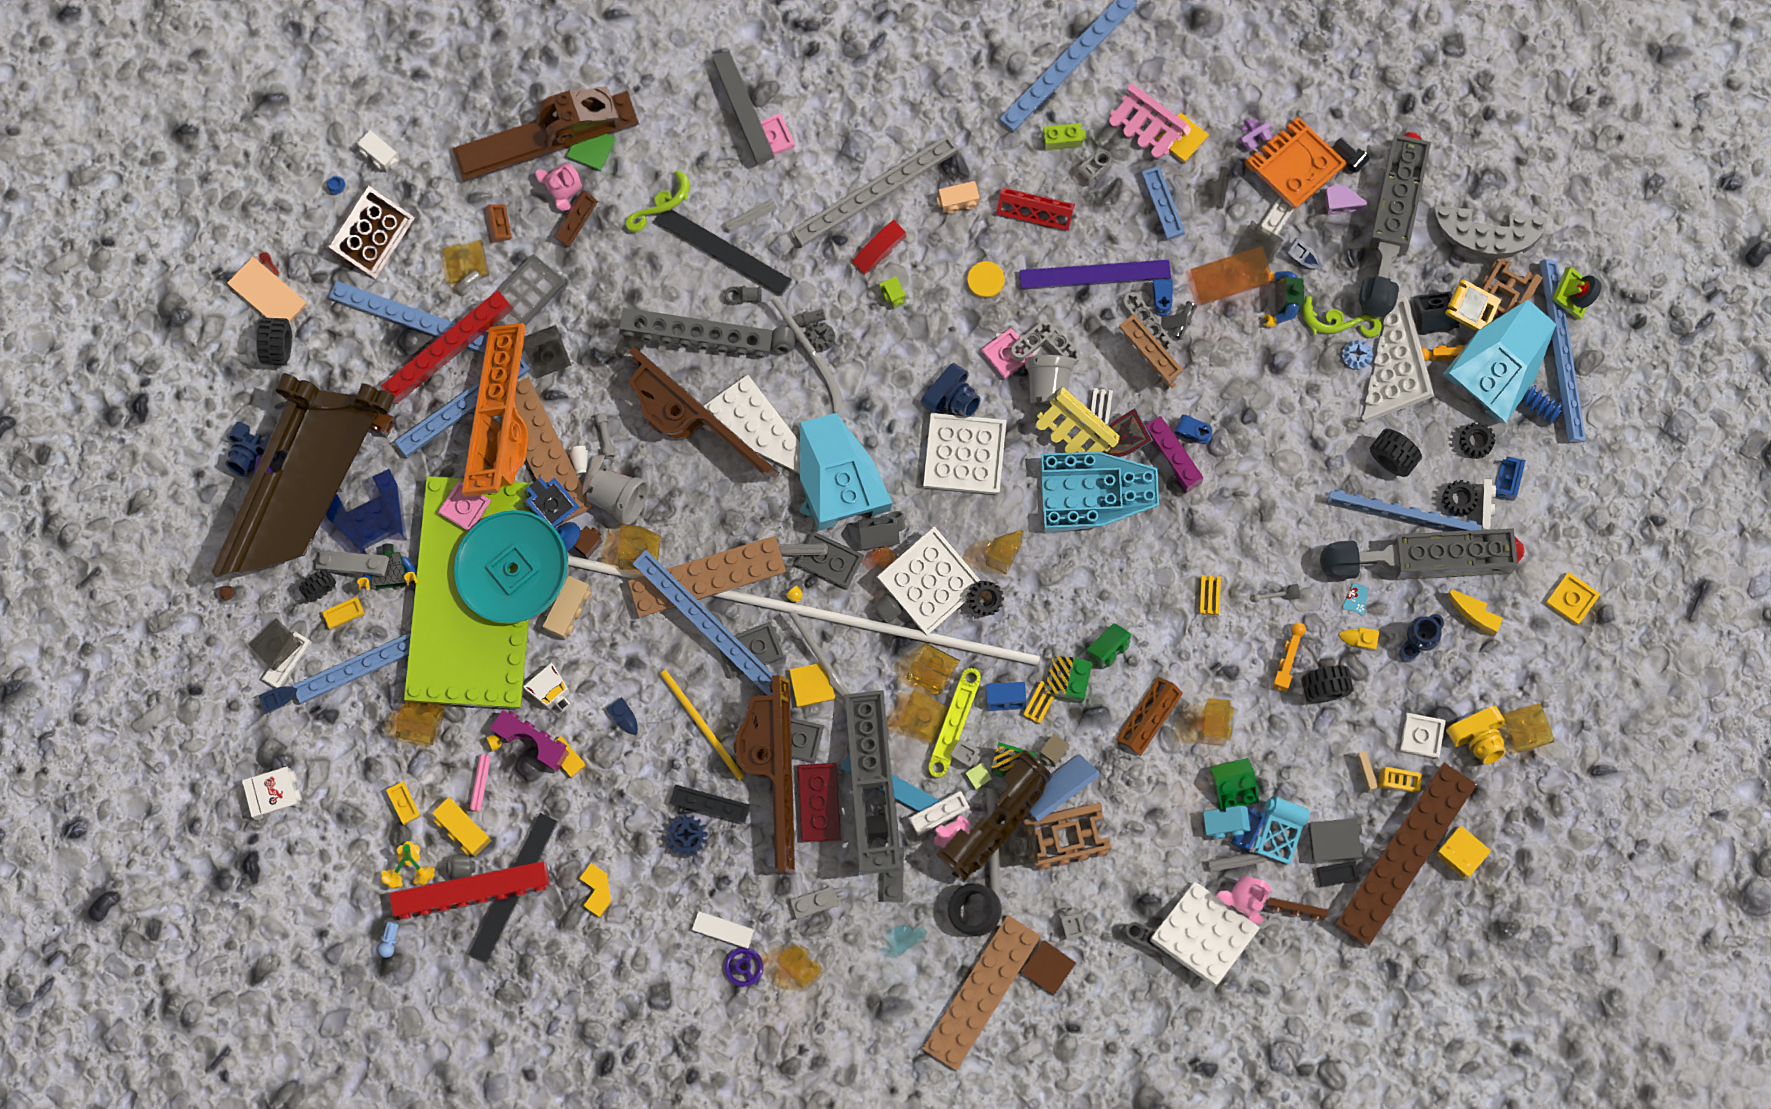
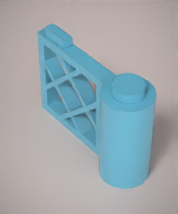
M1272 796L1265 803L1267 816L1261 835L1256 837L1253 847L1256 848V853L1291 865L1302 828L1309 820L1310 811L1303 806ZM1271 821H1275L1279 828L1274 833H1271L1269 828ZM1294 828L1293 837L1288 839L1285 830ZM1281 833L1284 842L1277 846L1273 837ZM1270 840L1273 849L1267 852L1263 851L1264 843ZM1284 846L1288 849L1286 859L1281 857L1279 849Z

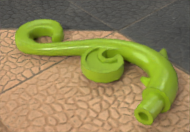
M676 170L674 173L679 183L677 186L679 191L675 197L672 198L669 191L659 192L654 200L657 206L629 215L625 223L626 228L633 233L642 231L647 223V219L643 215L663 213L676 207L683 200L687 201L690 181L686 174L680 170ZM641 216L640 222L634 224V220Z
M1305 296L1302 315L1314 335L1317 334V331L1326 334L1339 333L1365 320L1373 323V328L1370 330L1366 329L1363 324L1360 325V331L1365 337H1376L1381 331V321L1377 317L1363 315L1344 322L1343 313L1337 309L1329 310L1325 317L1328 324L1332 320H1335L1336 324H1323L1315 318L1317 314L1313 311L1312 297Z

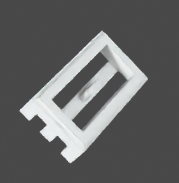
M1094 388L1091 412L1095 413L1097 394L1101 395L1098 418L1102 419L1104 396H1108L1105 424L1108 425L1113 390L1105 391V389L1098 390V388Z

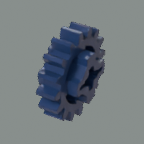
M685 814L682 820L676 817V823L670 822L672 829H666L670 835L665 836V839L671 841L667 844L668 847L674 846L672 852L675 854L679 851L680 857L684 853H686L688 858H690L691 853L697 856L698 849L704 850L702 843H708L704 839V837L708 836V832H703L706 826H700L701 819L695 821L694 815L688 819ZM690 824L696 826L699 831L692 830ZM682 825V828L679 830V832H675L676 829ZM686 832H689V834L692 835L689 836V840H685V838L682 837L685 836ZM695 840H699L698 843L694 847H692V844L695 842ZM675 842H681L684 848L679 847Z

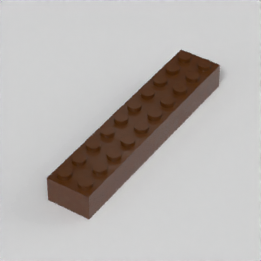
M1445 762L1440 766L1334 924L1335 928L1366 949L1370 946L1477 784Z

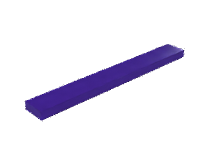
M1169 260L1020 270L1021 290L1171 279Z

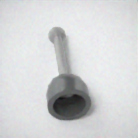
M1298 583L1289 585L1284 592L1261 596L1256 594L1253 596V600L1259 602L1261 599L1287 595L1290 599H1300Z

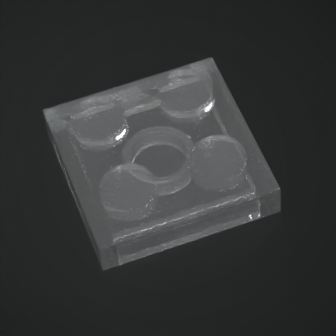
M899 729L889 742L891 772L908 783L931 754V751Z

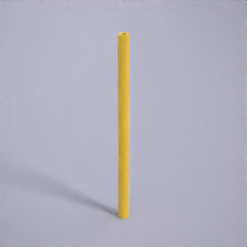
M666 669L663 670L660 675L738 781L742 780L745 777L668 671Z

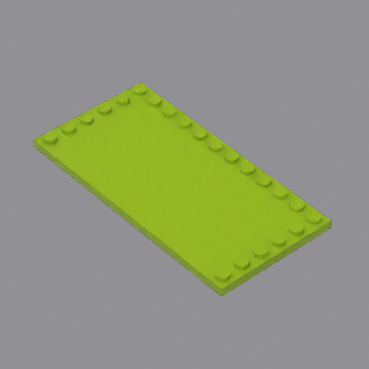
M427 476L417 569L418 583H416L404 701L521 709L529 620L519 623L493 622L476 614L461 598L454 578V562L458 548L468 531L438 512L457 482L461 481L463 483L464 479ZM514 482L511 486L500 487L499 493L483 494L491 499L492 502L479 522L492 514L502 511L520 510L530 512L524 506L525 501L528 499L524 491L532 483ZM516 564L509 567V573L511 574L518 570V565Z

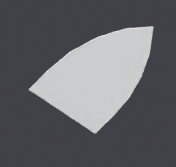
M593 455L585 476L582 496L588 490L590 482L599 470L605 455Z

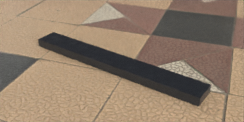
M672 209L661 213L656 220V223L781 296H783L792 282V279Z
M542 813L539 814L513 867L538 863L558 824L557 820ZM515 894L507 895V899L495 901L469 952L471 956L486 963L488 962L521 896L516 897Z

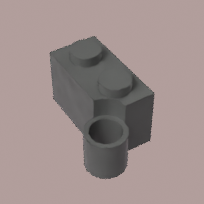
M893 511L888 516L858 520L862 549H875L882 546L892 547L900 544L899 531L905 529L903 512Z

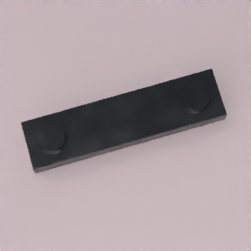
M676 784L670 800L672 805L746 824L751 806L747 803Z

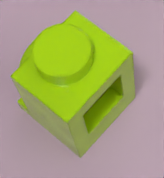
M897 276L879 283L880 292H883L885 301L887 303L890 302L892 307L898 308L906 302V295Z

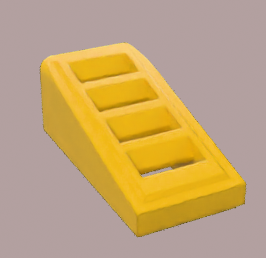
M1383 767L1379 771L1378 788L1420 793L1422 774ZM1395 775H1397V784L1394 783ZM1403 776H1405V785H1402ZM1411 777L1414 778L1413 787H1410Z

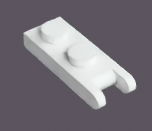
M1484 479L1482 530H1490L1491 515L1495 516V504H1491V498L1496 495V486H1492V479Z

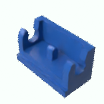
M1513 457L1502 459L1495 496L1512 501L1516 499L1526 460Z
M1025 682L986 684L988 711L1026 709Z
M1254 808L1248 809L1250 831L1244 832L1242 836H1234L1231 844L1248 853L1267 814L1263 812L1258 813Z

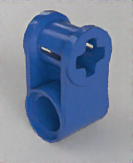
M1172 279L1153 280L1154 309L1156 314L1162 317L1169 315L1173 303Z
M1185 414L1181 415L1174 431L1176 435L1200 444H1207L1212 438V428L1209 424ZM1206 431V434H1204V436L1200 435V433Z

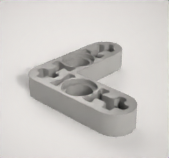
M1048 321L1040 322L1018 340L1010 350V357L1016 362L1025 360L1043 344L1055 355L1066 357L1074 355L1075 357H1072L1074 365L1078 363L1081 356L1080 351ZM1042 329H1048V332H1044L1041 337L1039 336ZM1034 338L1037 344L1030 345L1027 339ZM1060 340L1063 346L1056 347L1053 341ZM1023 346L1025 347L1022 354L1015 353L1016 351H1020L1023 348Z

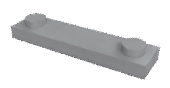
M320 551L316 569L319 571L327 569L329 572L384 576L389 558L383 555Z

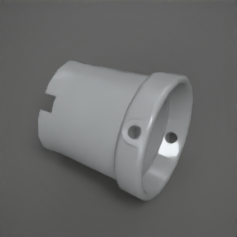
M1036 355L1025 358V369L1028 371L1030 405L1035 403V407L1049 408L1052 405L1050 401L1053 398L1057 400V392L1062 387L1068 391L1070 372L1073 371L1074 359L1059 355Z
M603 468L604 471L598 470L590 482L589 486L593 490L592 494L587 492V501L614 516L624 526L630 525L636 520L645 505L649 491L648 482L645 479L632 478Z

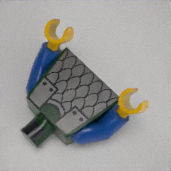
M1263 271L1262 274H1266L1267 278L1261 281L1273 283L1276 280V317L1268 314L1263 316V319L1268 321L1263 325L1273 328L1277 322L1282 323L1294 319L1304 305V280L1298 278L1291 271L1275 272V274Z
M391 543L383 544V554H379L389 558L385 575L363 574L362 578L357 581L359 590L363 586H366V590H370V583L374 590L411 586L410 581L412 580L418 583L415 566L407 557H403L400 552L394 553V545Z

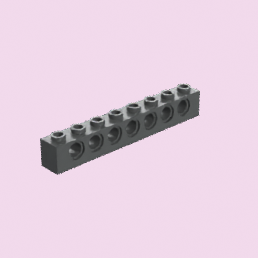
M623 307L619 335L629 339L639 337L644 341L659 340L663 344H671L672 342L678 343L682 347H690L692 345L698 346L702 350L711 348L721 353L731 351L737 355L751 354L756 358H765L769 356L773 330ZM639 322L642 323L644 327L638 329L634 325ZM659 325L663 330L658 332L653 327ZM678 328L682 333L674 334L672 330ZM697 331L700 333V336L693 337L691 332ZM716 334L719 336V339L712 340L709 336ZM735 337L738 341L731 343L728 338ZM752 339L756 342V345L751 346L747 341Z

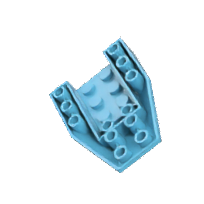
M1526 300L1478 330L1442 375L1456 387L1462 386L1487 408L1485 412L1496 422L1506 423L1535 381L1556 323L1531 301Z
M834 413L800 422V482L817 531L836 526L837 520L866 512H871L872 516L889 512L892 500L872 458L838 414Z
M1102 452L1041 454L1044 534L1103 527L1159 506L1158 472L1155 467Z

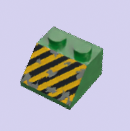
M1052 656L1044 694L1082 703L1085 699L1093 662L1075 657Z
M998 742L991 767L994 775L1003 778L1018 761L1019 755L1024 749ZM1027 751L1036 758V753Z

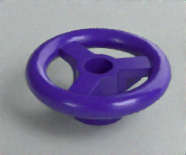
M743 947L735 949L728 955L724 970L726 977L731 983L739 987H748L755 984L761 978L764 964L761 956L755 950ZM742 953L747 954L745 958L738 959L735 965H730L735 956ZM752 957L756 959L758 964L755 976L750 971ZM743 963L747 964V969L745 970L740 969ZM731 971L745 974L748 981L737 980Z

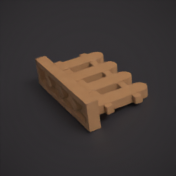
M1133 314L1119 325V328L1125 335V339L1130 345H1134L1137 348V352L1142 359L1146 358L1150 363V368L1155 373L1158 372L1163 383L1167 387H1175L1176 377L1183 373V369L1136 315Z

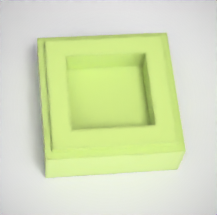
M983 763L966 772V776L975 790L992 781V777Z

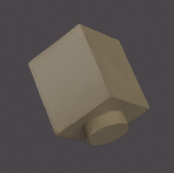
M1053 733L1040 751L1039 756L1042 757L1041 760L1048 766L1051 764L1056 766L1069 749V744Z

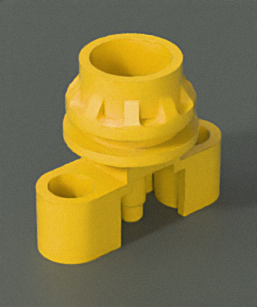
M1491 706L1456 722L1446 730L1456 747L1471 742L1469 744L1470 751L1473 752L1475 757L1481 759L1485 765L1498 761L1506 753L1503 746L1504 740L1499 730H1497L1505 724V719L1496 706Z

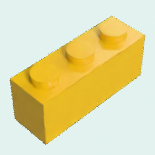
M450 797L432 813L436 817L433 821L440 828L445 826L449 830L447 835L454 842L458 839L463 844L460 848L467 855L471 853L476 857L492 841Z

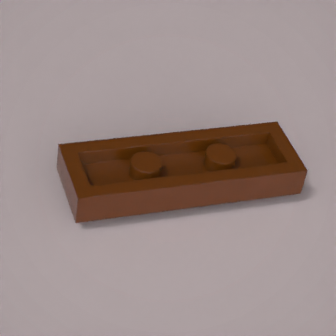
M581 190L553 237L564 246L570 247L598 201L585 190Z
M1273 897L1268 898L1266 905L1267 908H1271V912L1282 913V911L1290 912V916L1299 918L1302 915L1309 916L1310 920L1321 922V919L1325 920L1328 909Z

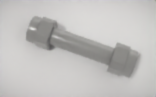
M605 412L598 413L595 417L597 425L600 426L603 439V453L605 459H611L616 456L614 446L611 445L607 427V414Z

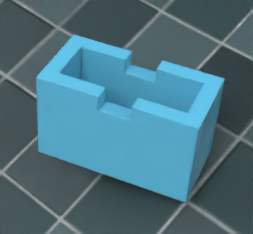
M1247 807L1226 808V812L1219 809L1204 812L1206 835L1212 836L1213 839H1224L1225 835L1232 834V836H1242L1244 832L1250 831Z

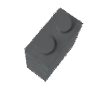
M1357 818L1309 823L1308 830L1312 864L1360 860L1362 855H1364V844L1360 843L1359 836L1362 835L1361 823H1358Z

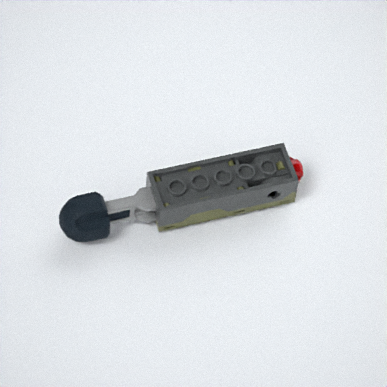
M1407 132L1402 136L1394 134L1390 145L1369 248L1377 249L1376 256L1380 261L1378 275L1375 278H1365L1362 281L1359 293V303L1363 311L1372 317H1383L1389 314L1394 309L1398 298L1399 286L1388 278L1390 264L1397 259L1398 254L1406 256L1409 248L1431 142L1422 140L1419 134L1415 132Z
M1514 528L1398 534L1393 545H1389L1384 551L1359 552L1355 541L1330 543L1323 549L1320 555V564L1323 571L1335 579H1355L1359 576L1360 566L1382 565L1387 570H1396L1397 579L1512 574L1518 566V562L1524 557V545L1515 537Z

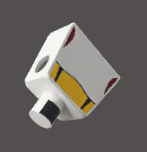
M552 663L524 686L531 696L549 710L556 705L563 712L571 705L565 698L570 691Z

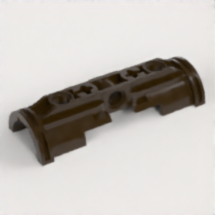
M1025 749L1019 755L1018 761L1002 778L1009 786L997 799L998 807L987 820L982 817L969 834L960 828L944 849L941 848L936 853L941 860L954 870L951 873L953 877L961 882H965L973 872L981 869L1042 797L1046 784L1052 778L1048 769Z

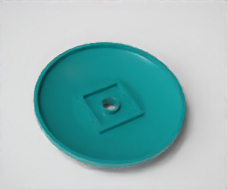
M520 510L498 512L478 522L463 538L454 562V578L461 598L476 614L497 623H519L532 619L544 612L561 593L568 572L567 550L557 530L542 517ZM511 565H518V570L515 573H509Z

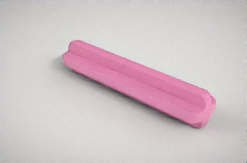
M481 754L479 757L470 809L476 812L481 810L491 759L486 754Z

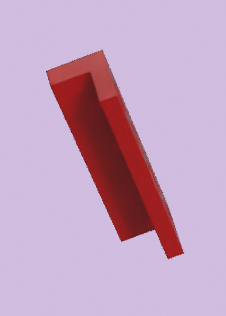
M1003 187L996 214L1069 231L1075 204ZM1003 201L1011 203L1014 209L1010 211L1001 210ZM1026 206L1029 207L1032 213L1023 215L1019 209ZM1041 210L1047 211L1050 217L1045 220L1040 219L1037 213ZM1060 214L1068 216L1067 223H1058L1055 217Z

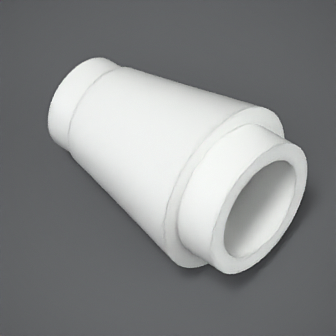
M586 446L571 447L569 454L576 474L587 473L588 450H586Z

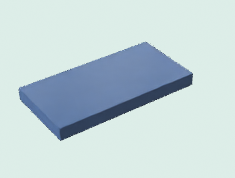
M1081 754L1077 755L1052 774L1051 780L1045 786L1042 797L1028 813L1039 822L1097 779L1100 773Z

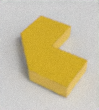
M590 863L579 878L595 890L584 904V907L600 918L612 902L608 875L593 863Z

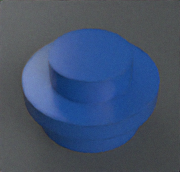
M333 176L327 181V189L332 194H340L346 187L344 179L340 176Z

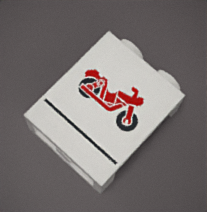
M288 767L242 780L250 813L255 820L262 819L263 814L293 805L297 808L301 807V792L299 789L296 790L295 786L297 777L295 772L291 771Z

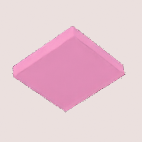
M781 113L760 121L774 155L795 147V143Z
M1011 328L981 349L983 355L1004 380L1025 365V360L1016 362L1010 357L1012 346L1020 340ZM1023 346V348L1020 351H1016L1015 353L1022 354L1025 347Z
M458 481L438 513L469 532L479 522L492 501L484 495L465 497L462 494L463 483Z

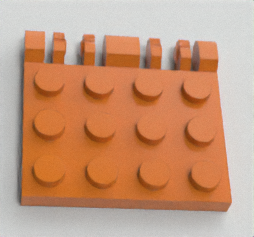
M1299 117L1293 119L1286 126V130L1292 137L1282 130L1278 132V135L1272 137L1266 143V146L1264 145L1260 148L1262 154L1268 160L1256 152L1245 161V165L1252 172L1260 176L1294 210L1300 207L1347 165V162Z

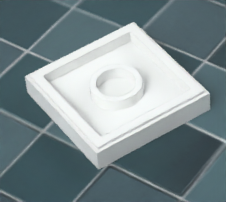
M1406 713L1399 752L1439 759L1445 720Z

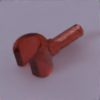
M267 252L258 255L262 264L268 262L274 274H279V271L272 262L271 256Z

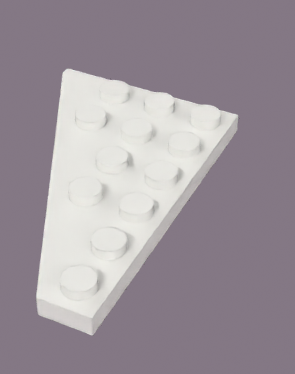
M1406 296L1397 299L1394 309L1384 318V330L1382 336H1380L1377 349L1378 354L1375 357V369L1370 379L1369 393L1365 401V413L1362 415L1365 423L1434 397L1409 301Z
M746 375L704 405L707 410L759 455L800 474L799 440L749 375ZM707 425L703 426L705 429L713 431Z

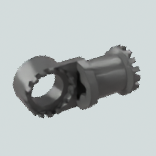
M731 286L725 292L726 302L730 305L746 303V301L762 303L761 286L757 288ZM731 292H736V293H738V295H739L738 299H736V300H731V299H729V297H728L729 293H731Z

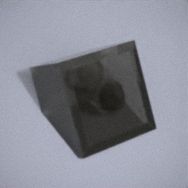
M556 324L524 336L523 346L536 379L571 366Z

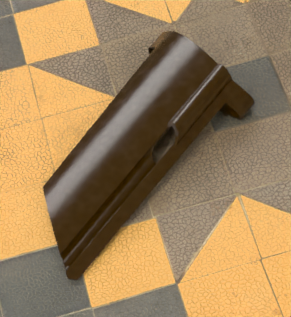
M287 373L282 374L275 392L287 399V402L211 571L215 578L230 573H235L236 575L270 567L306 554L376 415L389 414L395 400V396L392 393L384 390L378 391L375 387L365 383L361 384L357 395L319 390L309 381L298 380ZM281 450L289 451L281 470L268 472L275 453Z

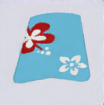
M1352 584L1343 609L1352 610L1360 615H1364L1368 588L1360 584Z

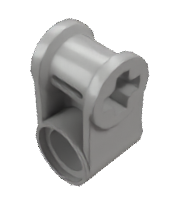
M1100 150L1078 167L1077 173L1084 176L1088 185L1096 182L1101 175L1110 169V153L1106 150ZM1104 158L1107 160V163L1101 164L1098 160Z

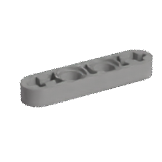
M1127 293L1123 301L1125 309L1131 316L1135 314L1136 317L1140 312H1145L1148 318L1141 322L1147 329L1150 327L1158 329L1159 333L1154 337L1157 340L1161 337L1162 343L1168 344L1166 351L1170 353L1173 343L1137 293ZM1129 298L1132 300L1136 299L1135 305L1138 308L1136 311L1132 303L1128 304Z

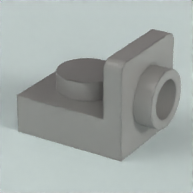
M959 739L950 757L964 764L967 769H970L971 766L975 767L980 759V756H978L980 750Z
M1067 907L1058 913L1067 940L1086 935L1081 913L1077 907Z

